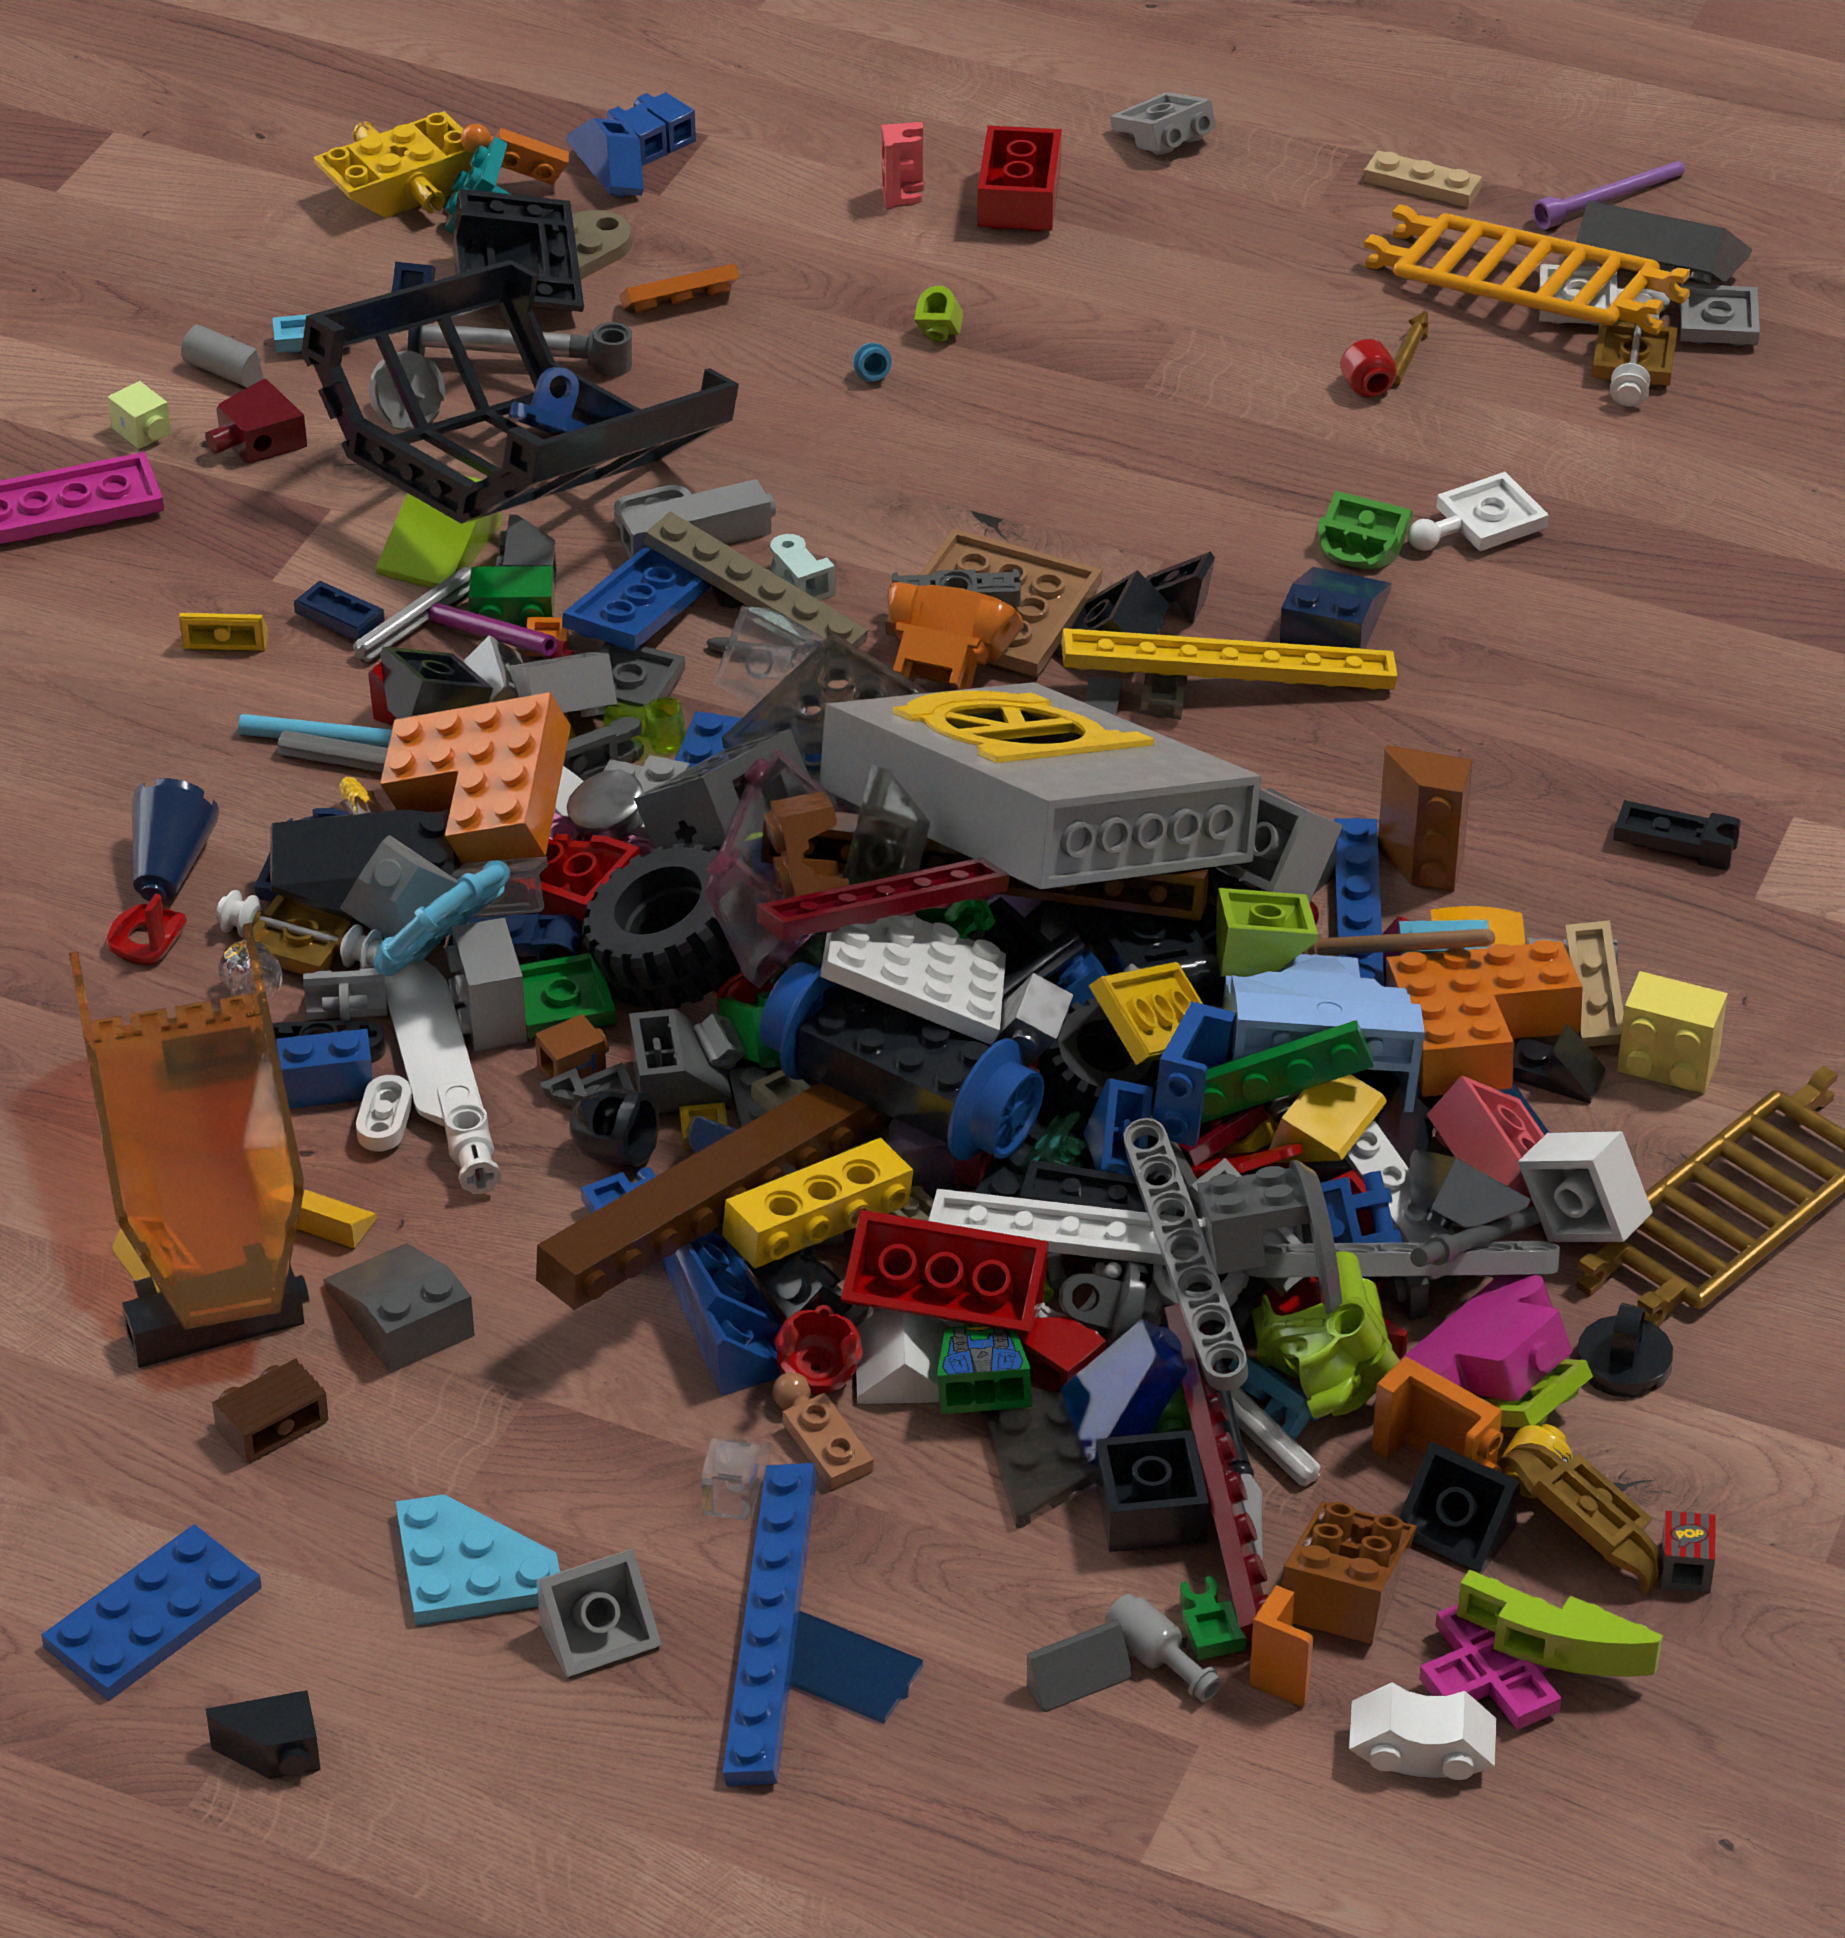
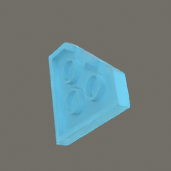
M445 1494L396 1501L397 1519L415 1625L539 1607L537 1579L560 1572L556 1552Z

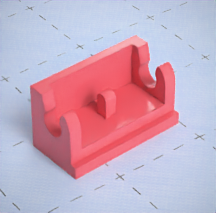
M922 122L881 125L882 191L886 209L900 205L917 204L922 201L921 193L906 194V192L924 190Z

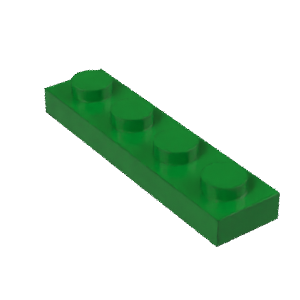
M1354 1020L1208 1069L1201 1124L1374 1067L1373 1056L1358 1021Z

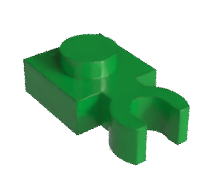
M1212 1576L1205 1578L1204 1594L1193 1593L1189 1589L1187 1581L1180 1584V1604L1184 1609L1182 1610V1625L1197 1661L1245 1651L1246 1636L1239 1627L1237 1614L1232 1602L1228 1600L1217 1603L1218 1584Z

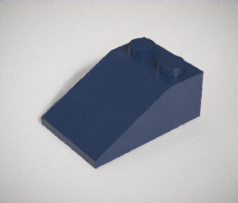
M1312 567L1292 583L1281 607L1279 643L1366 649L1391 591L1392 583Z

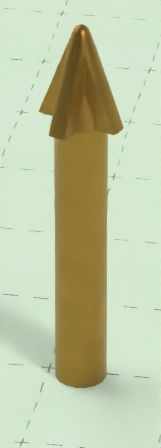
M1423 311L1408 321L1411 326L1394 360L1397 375L1392 386H1398L1401 383L1422 337L1423 339L1428 337L1427 311Z

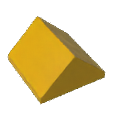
M1351 1074L1303 1090L1281 1118L1269 1148L1270 1150L1287 1143H1301L1303 1152L1273 1163H1289L1292 1160H1298L1299 1162L1342 1161L1387 1103L1384 1095Z

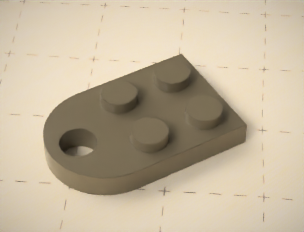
M585 210L572 214L581 279L621 259L629 252L632 245L631 227L625 218L605 210Z

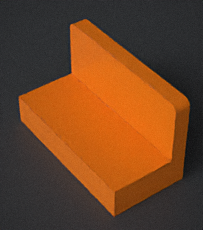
M1276 1585L1253 1619L1249 1685L1303 1707L1309 1699L1313 1636L1292 1627L1294 1592Z

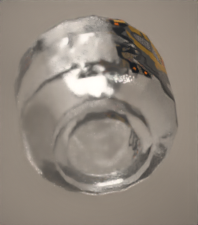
M243 940L229 946L222 954L218 963V975L222 984L231 996L240 1003L248 1005L262 1004L278 992L282 983V968L279 961L266 946L257 941Z

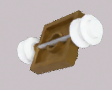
M1640 293L1634 301L1645 303L1647 300L1655 298L1651 295ZM1660 312L1657 315H1650L1659 320ZM1622 320L1620 322L1616 321L1611 326L1599 324L1592 378L1611 381L1610 395L1618 404L1628 407L1642 404L1649 395V386H1670L1678 328L1663 326V329L1657 335L1643 331L1638 324Z
M233 890L227 896L221 898L216 910V919L220 922V928L223 932L229 933L236 926L240 937L245 938L244 940L262 943L275 956L273 958L271 954L268 955L267 952H261L259 954H249L245 957L246 959L302 975L314 973L315 971H328L339 954L345 967L350 968L356 961H359L361 969L374 968L375 956L379 953V945L383 942L379 930L374 929L365 936L363 927L359 924L281 895H277L264 912L261 910L260 901L256 895H250L245 901H242L240 891Z

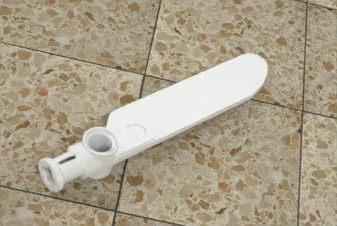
M425 960L418 963L410 962L397 974L385 976L387 1004L408 1082L411 1086L415 1108L420 1116L445 1127L449 1155L455 1164L461 1167L459 1181L462 1188L472 1194H483L491 1191L499 1183L501 1173L498 1164L492 1161L494 1146L489 1132L487 1112L481 1102L447 981L436 967ZM477 1168L479 1169L481 1181H478L475 1175V1169Z

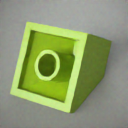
M1218 888L1216 958L1219 963L1221 976L1249 977L1268 971L1277 972L1317 942L1318 932L1307 894Z

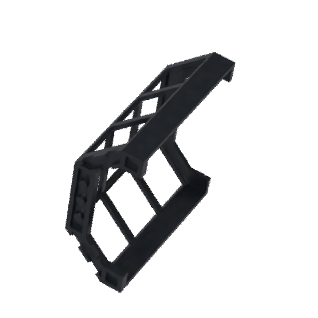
M512 260L307 315L301 350L307 367L314 366L323 386L318 392L330 420L337 418L346 441L342 442L341 445L347 458L460 524L654 463L670 456L733 420L739 384L708 368L704 370L701 391L640 409L573 372L579 382V394L571 418L588 426L542 439L503 417V415L509 414L512 402L530 405L534 393L489 406L451 319L452 317L499 305L534 388H536L537 381L545 370L553 367L566 368L554 361L533 313L538 275ZM438 322L476 410L428 425L389 335ZM376 340L414 429L393 435L363 417L341 366L343 348ZM556 376L552 379L549 389L553 397L561 398L565 394L567 388L566 381L561 376ZM484 421L507 433L502 468L491 464L441 434ZM425 440L486 475L487 478L475 482L410 444ZM616 459L615 461L607 464L606 466L596 469L597 466L603 464L604 462ZM556 478L551 482L545 484L544 486L534 488L536 485L542 483L543 481Z

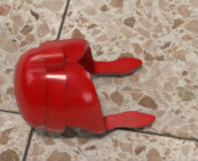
M820 1305L815 1311L795 1312L784 1321L775 1338L777 1363L781 1374L795 1372L803 1375L811 1388V1395L828 1394L841 1389L851 1379L858 1362L863 1356L860 1333L853 1322L839 1314H834L832 1308L827 1305Z

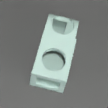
M795 534L779 535L771 541L770 550L774 556L771 572L820 601L836 595L835 565L827 557L817 561L806 549L804 539Z

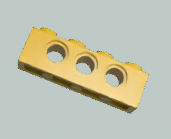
M881 1138L875 1139L726 1199L722 1236L754 1268L760 1267L813 1244H818L847 1230L857 1228L860 1210L889 1214L908 1206L913 1169Z

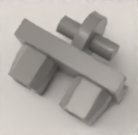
M375 968L343 972L315 971L314 973L303 974L307 1020L341 1018V1021L351 1020V1017L387 1015L384 974H379Z

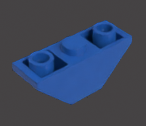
M591 118L568 133L566 141L603 185L607 193L620 198L627 195L642 196L644 186L640 139L625 121Z

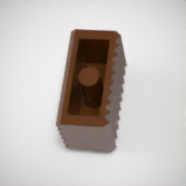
M297 1358L281 1366L273 1365L268 1367L257 1379L241 1387L228 1388L217 1400L212 1402L215 1428L246 1463L250 1464L255 1458L260 1459L263 1454L268 1455L271 1449L277 1450L279 1445L284 1446L287 1441H293L296 1436L301 1437L304 1432L309 1433L312 1427L318 1428L320 1423L326 1424L329 1419L326 1392L323 1386L320 1387L318 1381H315L313 1375H310L308 1370H305L303 1365L299 1364Z

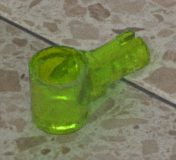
M673 697L657 698L642 707L617 702V704L607 706L605 710L604 723L606 726H610L612 721L621 720L627 716L640 719L642 733H639L638 736L650 739L651 748L659 753L668 754L679 751L687 733L681 702Z

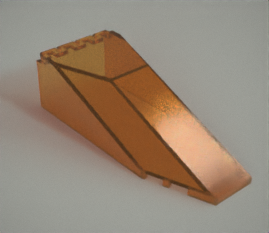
M252 923L243 924L250 994L221 998V1009L215 1011L212 1009L211 1000L175 1006L176 1017L173 1018L167 1017L166 1008L130 1014L131 1025L126 1026L122 1025L121 1015L90 1020L78 951L69 953L84 1048L116 1222L184 1329L281 1312L305 1189Z

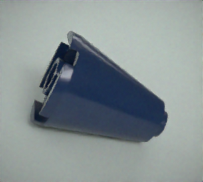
M172 778L156 779L155 786L144 788L145 783L139 785L135 790L132 800L133 886L141 897L149 902L155 893L160 894L161 902L175 897L216 826L219 816L218 804L213 799L211 805L203 798L205 792L203 789L192 783Z

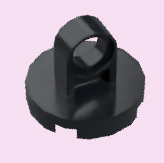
M1621 1303L1617 1315L1598 1319L1587 1326L1578 1341L1577 1360L1587 1361L1593 1375L1590 1379V1385L1595 1389L1612 1396L1633 1398L1641 1396L1642 1389L1650 1388L1656 1384L1657 1390L1667 1381L1672 1370L1673 1346L1664 1331L1654 1323L1645 1320V1308Z

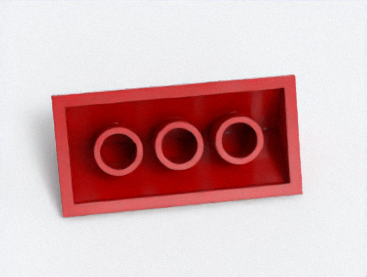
M860 1210L841 1302L1030 1334L1043 1304L1049 1243L1046 1240Z

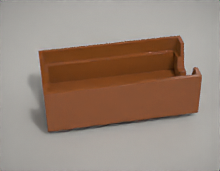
M820 791L770 801L772 812L764 814L768 838L771 840L776 853L781 855L773 858L777 883L780 889H782L785 898L849 886L848 878L840 877L836 861L807 859L803 855L809 849V839L838 825L834 806L824 792Z

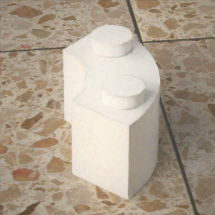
M1391 1682L1352 1701L1349 1749L1359 1757L1370 1762L1371 1766L1377 1770L1393 1771L1417 1777H1448L1454 1780H1464L1471 1777L1474 1773L1495 1767L1496 1718L1466 1691L1448 1696H1425L1406 1691Z

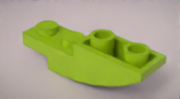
M1470 1569L1461 1581L1457 1616L1496 1632L1494 1649L1545 1667L1589 1675L1647 1676L1654 1675L1658 1669L1663 1635L1650 1630L1642 1624L1633 1623L1605 1611L1595 1604H1589L1573 1596H1569L1561 1609L1541 1598L1530 1596L1503 1584L1497 1579L1488 1578Z

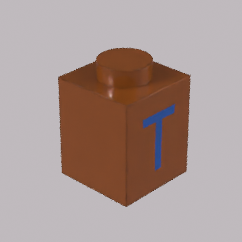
M583 1014L535 1033L537 1067L547 1079H551L576 1068L580 1079L606 1069L605 1054L609 1052L607 1038L600 1028H594Z

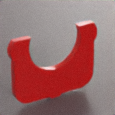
M1287 1143L1267 1151L1237 1157V1153L1219 1152L1212 1159L1203 1161L1197 1166L1189 1165L1196 1178L1199 1179L1226 1158L1240 1174L1298 1155L1303 1152L1301 1143Z

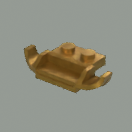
M1525 1443L1517 1445L1496 1462L1503 1469L1507 1466H1512L1525 1485L1526 1490L1539 1498L1598 1550L1615 1568L1620 1567L1637 1576L1640 1581L1639 1589L1645 1595L1658 1585L1662 1576V1558L1657 1545L1644 1531L1653 1518L1579 1453L1566 1463L1556 1453L1543 1445Z

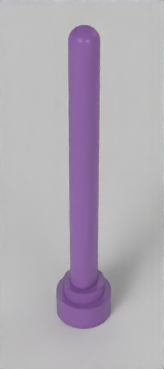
M1676 161L1564 200L1552 196L1537 200L1532 207L1533 218L1536 224L1543 230L1558 226L1565 219L1566 214L1586 208L1588 200L1602 203L1681 176L1685 172V166L1682 162Z

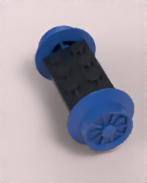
M798 962L791 966L777 981L762 1013L760 1038L765 1046L780 1052L781 1069L787 1077L793 1080L810 1077L818 1082H822L948 1144L950 1154L961 1161L973 1158L982 1150L997 1158L1004 1159L1013 1154L1029 1134L1042 1104L1044 1079L1040 1073L1023 1066L1022 1049L1016 1041L1005 1038L989 1047L955 1030L820 977L821 969L805 962Z

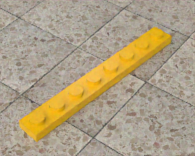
M1063 628L1061 639L1063 666L1079 670L1098 669L1122 673H1157L1164 676H1200L1208 679L1216 677L1241 679L1244 681H1275L1286 684H1319L1328 687H1363L1370 690H1395L1398 677L1394 652L1389 650Z

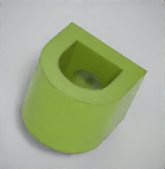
M933 286L926 289L920 295L914 320L927 338L934 341H946L949 335H960L963 310L950 289L945 286Z

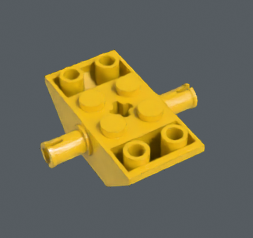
M443 111L432 113L426 118L408 124L398 125L394 129L379 133L370 122L364 121V126L367 129L359 123L352 132V137L356 142L343 147L332 148L326 153L313 157L314 164L349 199L384 218H388L421 205L431 214L434 213V209L437 212L440 211L445 204V197L453 193L451 187L457 175L462 170L468 172L470 169V161L474 153L468 152L462 146L461 133L463 128Z

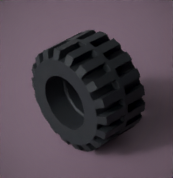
M1094 998L1087 999L1084 1007L1079 1002L1069 1006L1057 1039L1039 1056L1037 1069L1040 1070L1039 1073L1044 1079V1086H1047L1044 1096L1048 1102L1055 1100L1058 1103L1057 1111L1063 1115L1068 1111L1074 1115L1073 1121L1082 1123L1084 1118L1090 1119L1106 1080L1115 1079L1151 1087L1158 1074L1160 1060L1136 1065L1097 999ZM1091 1052L1100 1054L1109 1059L1118 1071L1104 1072L1088 1065L1082 1059L1080 1053Z

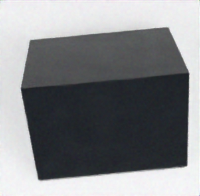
M1430 1442L1399 1518L1404 1523L1417 1526L1412 1542L1483 1573L1516 1528L1521 1481L1435 1442Z

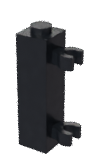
M260 1247L243 1252L248 1266L243 1271L157 1293L151 1276L133 1281L138 1298L122 1302L126 1335L138 1368L305 1324L302 1304L309 1302V1293L303 1275H294L288 1259L268 1264L264 1251Z

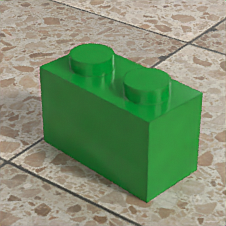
M553 566L471 567L468 597L469 611L527 628V617H554L555 587Z

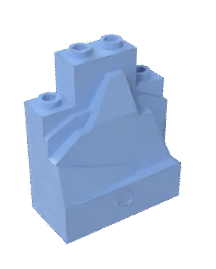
M1300 954L1277 972L1268 971L1249 977L1235 975L1225 977L1222 1009L1236 1012L1230 1062L1357 1020L1373 1056L1374 1067L1368 1069L1398 1071L1404 1112H1413L1425 1032L1421 1005L1411 1004L1410 994H1407L1406 988L1384 987L1375 979L1360 978L1358 958Z

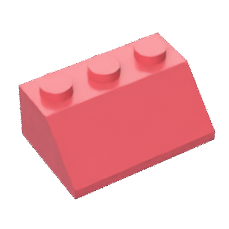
M1461 1076L1426 1114L1437 1129L1435 1137L1456 1158L1531 1199L1528 1207L1534 1206L1518 1161L1545 1135L1519 1098Z

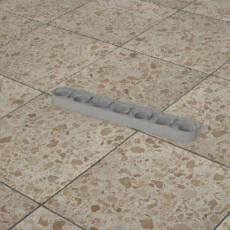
M1138 1119L1132 1122L1124 1132L1126 1155L1205 1379L1216 1390L1231 1391L1242 1386L1248 1377L1246 1352L1166 1130L1160 1122L1154 1119ZM1144 1135H1151L1159 1140L1150 1149L1143 1150L1133 1145L1137 1138ZM1158 1171L1167 1172L1172 1176L1166 1184L1160 1186L1151 1185L1146 1181L1150 1174ZM1168 1208H1178L1185 1213L1180 1220L1171 1223L1164 1222L1159 1218L1160 1214ZM1181 1245H1192L1198 1249L1197 1254L1187 1260L1177 1259L1172 1255L1173 1251ZM1196 1282L1207 1283L1211 1286V1291L1203 1297H1191L1185 1292L1189 1285ZM1208 1320H1218L1225 1325L1222 1332L1216 1335H1204L1199 1331V1327ZM1223 1358L1234 1359L1239 1363L1238 1368L1229 1374L1217 1373L1212 1367L1218 1360Z
M1540 1241L1488 1242L1458 1253L1457 1257L1451 1262L1443 1265L1429 1264L1423 1267L1413 1265L1410 1255L1414 1249L1424 1246L1426 1242L1334 1243L1336 1252L1347 1251L1357 1256L1362 1277L1553 1274L1558 1272L1560 1247L1556 1244ZM1263 1244L1266 1267L1241 1271L1248 1276L1263 1278L1318 1277L1314 1244Z

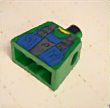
M967 1323L961 1327H950L945 1330L937 1370L940 1414L1032 1407L1030 1365L1017 1332Z

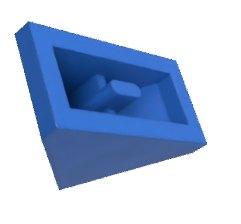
M1115 1079L1106 1080L1083 1132L1097 1170L1134 1176L1126 1155L1124 1132L1132 1122L1138 1119L1150 1118L1153 1087ZM1148 1135L1137 1138L1133 1145L1139 1149H1147Z

